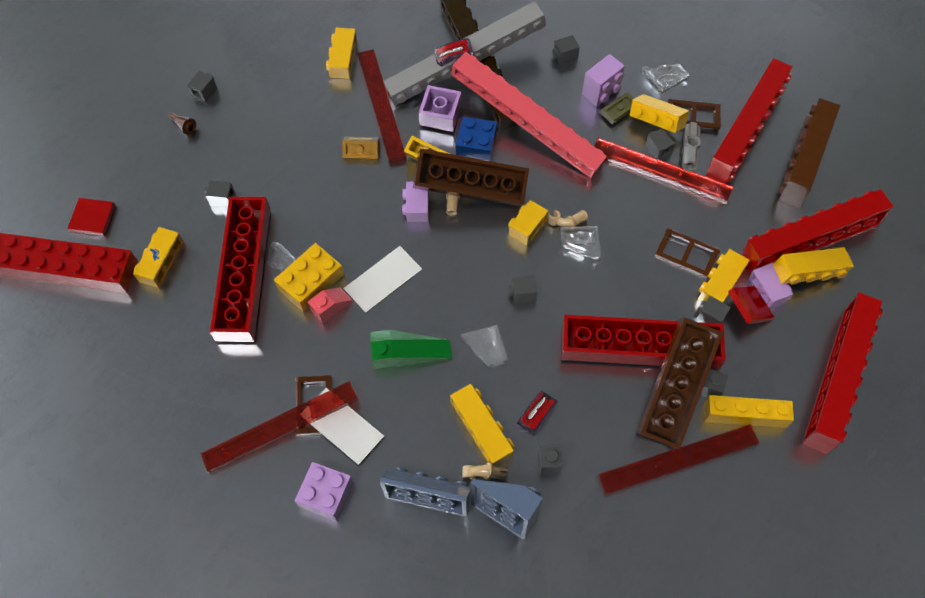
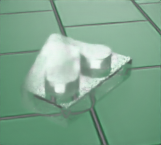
M680 64L658 65L657 68L648 69V66H645L641 71L661 94L688 80L690 76Z
M598 226L560 227L562 248L597 261L601 260Z
M497 325L461 334L462 341L466 342L488 367L508 363Z

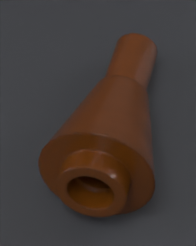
M173 112L169 114V118L175 121L184 134L189 135L195 131L196 121L194 119L178 116Z

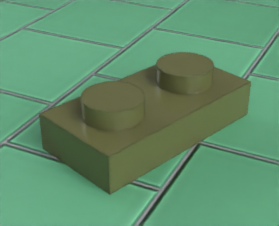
M626 92L601 110V114L613 125L630 113L634 98Z

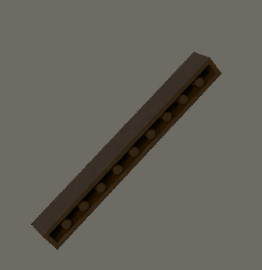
M440 0L441 8L457 41L479 31L476 19L472 18L470 7L466 6V0ZM490 55L480 61L482 64L490 67L497 75L503 76L500 67L497 68L494 55ZM488 103L500 130L518 125Z

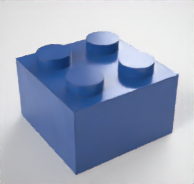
M462 117L456 141V155L491 161L497 136V122Z

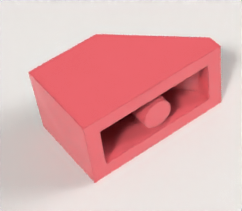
M339 287L322 290L308 301V305L316 318L324 324L353 301Z

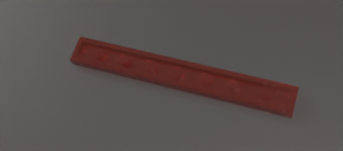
M374 49L359 52L358 58L389 163L407 160Z
M600 138L597 139L594 145L595 148L602 150L607 156L606 161L723 204L727 203L733 189L732 186L693 172H687L685 169Z
M350 381L200 453L207 472L211 473L295 432L297 429H301L358 401Z
M750 424L683 446L680 450L674 449L598 474V479L606 496L757 446L759 441Z

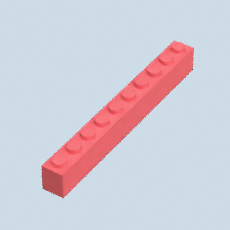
M465 52L453 64L452 76L590 179L602 166L607 157L602 150L595 148L587 139L582 138L572 128L564 125L559 118L552 116L544 107L537 105L529 96L521 93L517 87L512 86L502 76L494 73L490 67L479 62L475 56Z

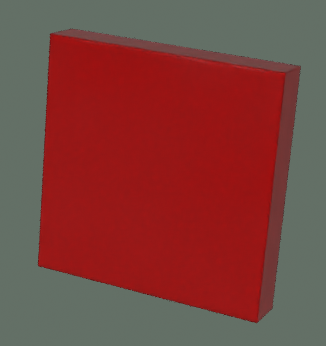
M78 198L67 229L69 232L105 236L115 203Z
M755 286L735 287L728 291L747 324L768 322L775 318Z

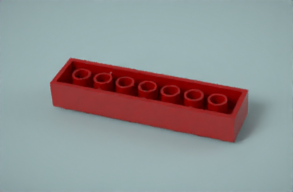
M775 58L772 59L714 155L705 176L706 179L722 187H725L728 181H733L736 171L740 169L744 161L743 159L747 157L751 149L750 146L755 143L759 132L762 131L766 124L765 121L771 116L772 109L778 104L780 100L778 96L783 95L787 85L784 84L789 83L792 77L790 71L793 66Z
M882 189L874 192L871 190L861 197H852L843 204L837 203L830 209H821L812 216H803L794 223L788 222L776 230L773 228L763 235H754L748 239L741 253L742 256L749 259L745 269L751 275L753 270L774 263L783 254L816 251L875 228L882 223L894 206Z
M229 197L210 333L215 341L254 342L271 209L266 197Z
M0 233V276L127 293L134 268L138 262L131 250Z
M858 292L845 308L803 445L827 454L832 449H836L839 443L844 442L847 431H844L845 426L849 424L852 418L850 409L851 406L855 405L858 397L855 392L861 386L863 377H860L861 372L865 370L868 364L866 355L870 353L873 346L871 338L875 336L878 329L876 321L880 319L883 309H880L881 300Z
M564 314L561 360L662 366L678 321ZM698 322L724 332V324ZM724 333L710 369H721L726 361Z

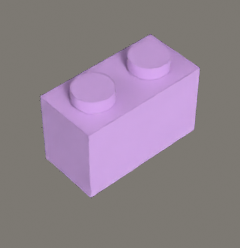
M406 182V189H403V200H406V204H402V214L406 215L407 222H429V191L413 188V182Z
M773 263L753 270L748 278L752 286L757 288L769 309L787 303L793 295L789 284H781L772 265Z

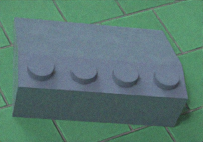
M396 467V470L390 468L380 478L385 498L467 516L471 500V486L466 482H448L449 480L444 477L437 476L435 479L428 477L426 473L416 472V474L409 473L407 469Z
M473 479L471 482V504L525 539L538 519L543 500L540 496L541 493L533 487L527 488L524 485Z

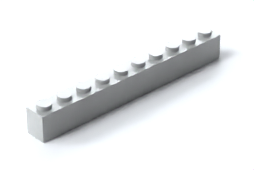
M534 1L462 39L467 40L469 51L465 52L475 56L480 62L501 49L511 46L518 40L526 38L535 31L541 30L546 26L545 16ZM465 52L454 54L438 61L435 53L383 81L394 104L398 105L427 89L428 85L435 86L437 83L452 76L453 64Z

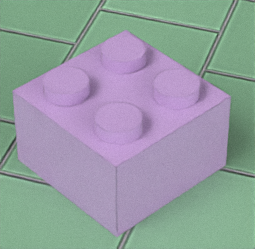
M611 54L607 55L585 73L582 95L596 107L601 103H605L613 93L616 94L621 89L625 65Z
M428 85L419 110L420 125L453 132L462 106V92Z
M312 462L295 498V502L303 509L337 521L354 482L350 475Z

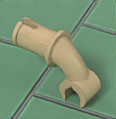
M447 194L446 213L448 215H457L460 196Z
M554 210V217L548 213V223L552 226L558 225L564 228L575 229L577 225L588 220V214L585 210H581L566 218L560 217V212Z
M491 463L479 466L465 465L462 469V478L470 477V480L476 479V476L484 477V479L494 478L505 481L508 474L503 472H508V469L506 467L493 466Z

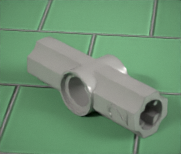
M695 122L686 124L684 128L681 154L682 168L687 172L697 170L699 166L700 126Z

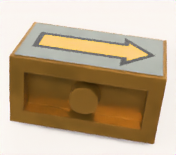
M345 136L342 140V158L378 159L380 137Z

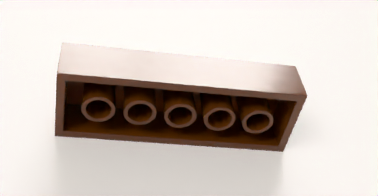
M819 98L816 105L812 104L808 113L810 115L806 116L803 122L804 128L801 129L798 136L800 142L797 141L794 147V154L788 163L789 168L786 170L783 177L784 181L778 190V193L781 194L778 201L800 208L815 180L840 108L839 104Z
M420 148L417 156L413 188L520 207L524 205L529 168Z
M685 317L679 319L638 427V434L680 450L724 332Z

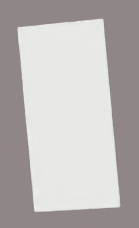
M399 246L343 289L366 313L422 270V268Z
M327 388L300 414L301 417L358 465L384 437L383 434Z

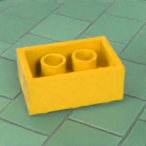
M314 243L274 279L277 289L304 313L309 308L308 301L322 290L330 289L344 276L342 265L317 243Z

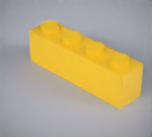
M845 247L783 254L772 264L781 284L790 283L791 285L803 281L810 283L818 279L825 281L833 277L840 279L847 276L848 272L854 267Z
M469 384L451 394L450 402L488 463L498 466L513 457L514 444L510 438H505L502 433L504 432L502 425L499 421L495 422L493 419V412L488 404L484 405L481 399L483 397L478 388L474 389L472 384Z
M709 395L704 403V418L707 423L787 428L794 421L793 401Z

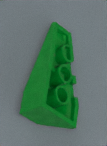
M395 330L370 332L374 369L452 359L449 339Z

